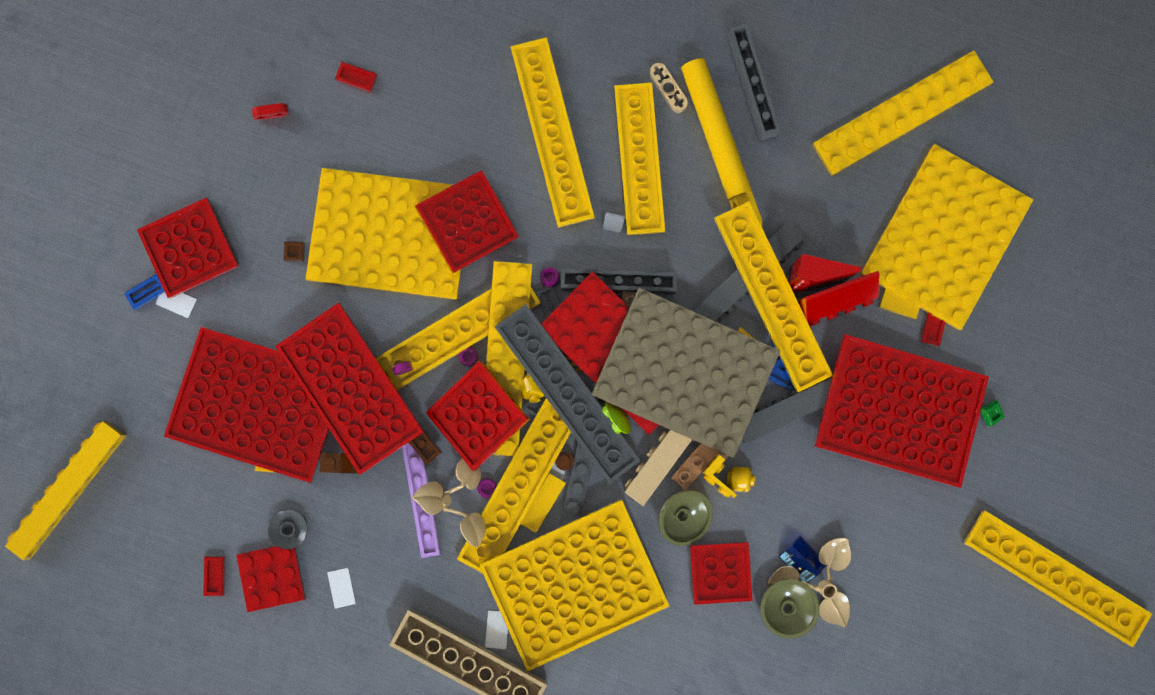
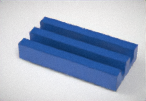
M157 274L125 292L124 295L133 310H137L165 293ZM154 281L158 282L153 286L149 287L148 289L144 290L140 294L136 295L135 297L131 298V295L148 286L149 284L153 283ZM160 287L159 290L140 300L136 304L134 303L135 301L139 300L140 298L144 297L145 295Z

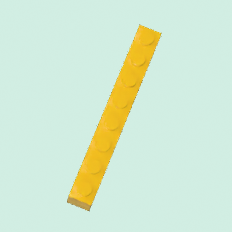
M102 421L95 425L90 438H86L81 443L80 447L82 448L79 452L70 457L68 466L57 474V480L54 484L49 485L44 491V497L32 506L33 511L29 516L27 515L21 520L19 529L8 537V543L5 547L20 559L29 560L33 557L127 436L110 422Z

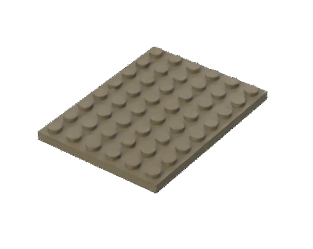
M638 288L591 395L734 458L780 350L642 288Z

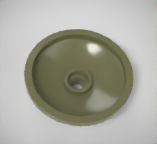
M683 490L672 495L664 503L659 514L658 525L662 536L669 543L677 546H687L701 539L708 531L712 522L713 512L709 500L702 493L695 490Z
M784 579L775 582L765 591L761 599L760 613L764 624L772 633L782 638L794 639L804 636L815 626L819 616V602L813 590L805 583L794 579ZM786 604L791 605V609L788 611L784 609Z

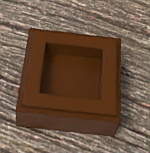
M284 242V261L304 262L305 243Z

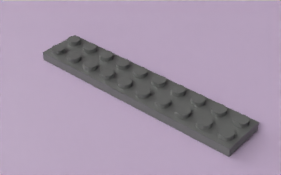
M527 304L494 327L608 484L640 462V459L621 433L617 434L612 429L613 423L610 418L604 415L602 407L594 396L591 395L589 389Z

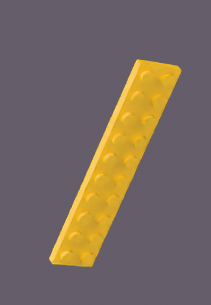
M547 37L510 46L557 227L560 228L594 219L593 209Z
M972 51L822 137L812 145L830 175L833 176L986 88L994 81L976 52Z
M750 201L715 217V223L775 348L780 350L779 356L796 391L800 392L833 376Z
M494 261L486 367L522 409L521 380L524 378V367L494 327L525 304L529 307L532 264ZM520 429L493 455L514 456L519 447Z
M532 288L530 289V310L541 304ZM492 289L377 357V360L397 390L488 336ZM407 361L411 362L412 371L402 375H394L392 368L395 365Z
M547 399L543 402L481 514L486 527L480 546L474 547L466 541L457 557V560L481 573L480 563L504 553L571 433Z
M982 510L963 542L1130 647H1134L1152 616V613L985 510Z

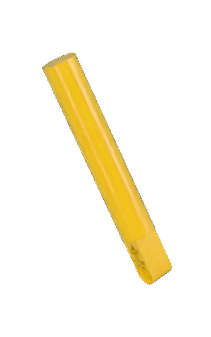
M705 58L692 60L684 64L681 70L727 199L732 209L750 201L762 226V218L754 199L752 188Z

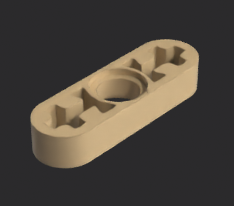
M662 63L653 64L650 69L652 81L670 108L676 113L683 112L688 104L687 98L666 66ZM655 69L662 70L661 75L665 80L661 82V77L658 74L654 75ZM666 83H670L673 85L674 90L667 93L664 91L663 86ZM676 92L678 93L676 94L677 100L683 101L681 108L679 105L675 106L676 100L672 97Z

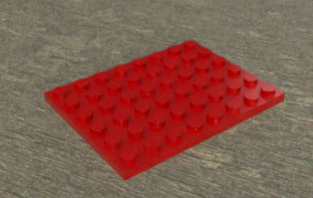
M200 327L163 437L312 483L329 428L279 351Z
M844 334L814 447L961 488L989 376Z

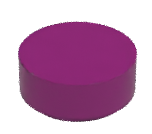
M551 267L543 269L540 273L541 283L546 287H553L558 284V271Z
M468 347L459 353V360L464 366H473L478 361V353L474 348Z
M407 361L395 365L392 369L394 375L397 376L412 371L413 367L411 362Z
M483 479L479 482L477 490L482 497L490 498L497 485L492 479Z

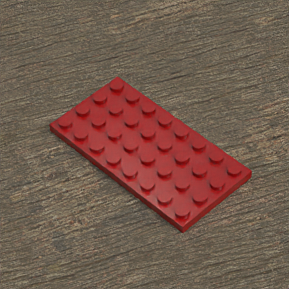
M592 271L541 325L554 343L596 383L629 307ZM623 409L648 435L659 425Z
M341 303L335 304L275 346L359 475H362L425 432Z

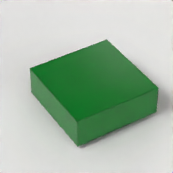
M993 400L980 409L986 426L992 427L1005 418L997 400Z

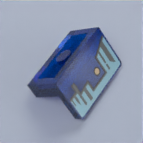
M801 536L796 538L791 546L779 555L787 566L797 569L800 574L799 579L807 583L820 575L826 566L819 561V555Z

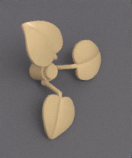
M462 458L457 463L455 469L457 479L462 482L459 486L443 493L442 486L438 482L431 481L421 486L412 496V499L430 515H436L443 509L444 512L448 511L464 516L465 519L460 522L461 533L469 544L478 547L485 534L486 526L483 517L476 512L468 515L465 512L449 508L451 504L449 494L464 486L469 490H473L481 480L480 467L476 471H472Z
M835 538L822 546L819 551V561L827 565L828 579L820 581L818 586L799 580L800 574L794 567L783 566L777 569L768 580V587L784 579H794L805 583L825 598L819 604V615L828 623L846 627L850 616L849 600L842 592H838L836 586L832 584L833 579L831 578L830 567L835 571H840L849 565L851 560L849 540L847 538Z

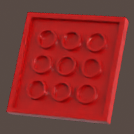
M482 170L414 206L452 274L519 237Z
M207 197L137 229L169 299L239 267Z
M478 361L425 412L472 471H476L530 420L482 361Z

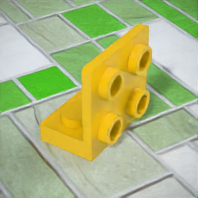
M717 454L702 471L704 474L703 479L710 485L716 484L719 487L718 491L725 497L729 498L731 496L735 498L737 494L713 475L714 473L719 474L725 466L723 464L725 459Z

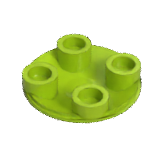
M606 402V406L602 408V411L613 423L612 429L617 434L621 432L629 434L631 432V424L625 411L616 405Z

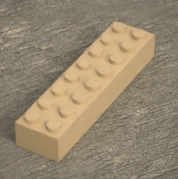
M412 608L408 609L389 644L391 647L480 695H542L547 687L548 682L529 671L527 672L522 667Z

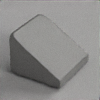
M606 212L603 229L620 233L625 217Z

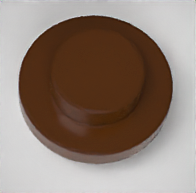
M560 452L555 460V464L560 470L567 471L573 467L574 457L570 452Z

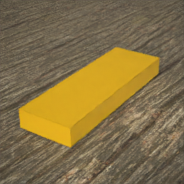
M549 473L521 524L536 533L566 483Z

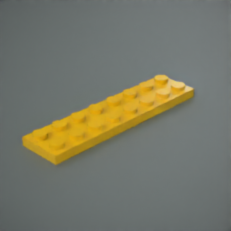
M652 82L614 85L627 236L665 233Z

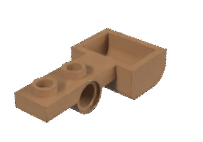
M700 443L670 478L686 490L717 454L725 460L728 455Z

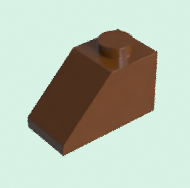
M321 453L320 472L358 474L346 454Z

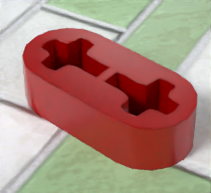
M277 103L252 108L253 119L264 120L289 115L288 105Z

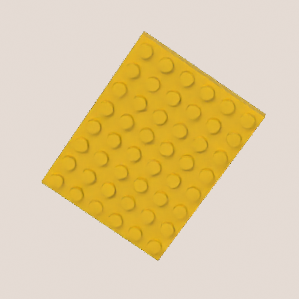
M933 144L860 275L865 276L879 271L880 286L900 295L919 306L920 309L931 313L940 320H944L948 325L960 331L964 327L1034 199L938 145Z
M322 168L305 280L457 300L461 269L452 274L414 207L453 185Z
M622 499L479 564L527 672L669 607Z

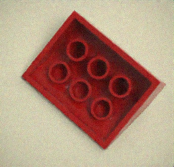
M802 254L790 266L787 281L794 293H801L802 291L805 292L846 282L859 273L861 267Z
M879 271L809 295L800 300L798 304L809 326L819 324L820 319L825 317L827 320L838 317L837 313L845 311V314L853 312L858 305L862 304L863 307L874 304L873 300L878 298Z

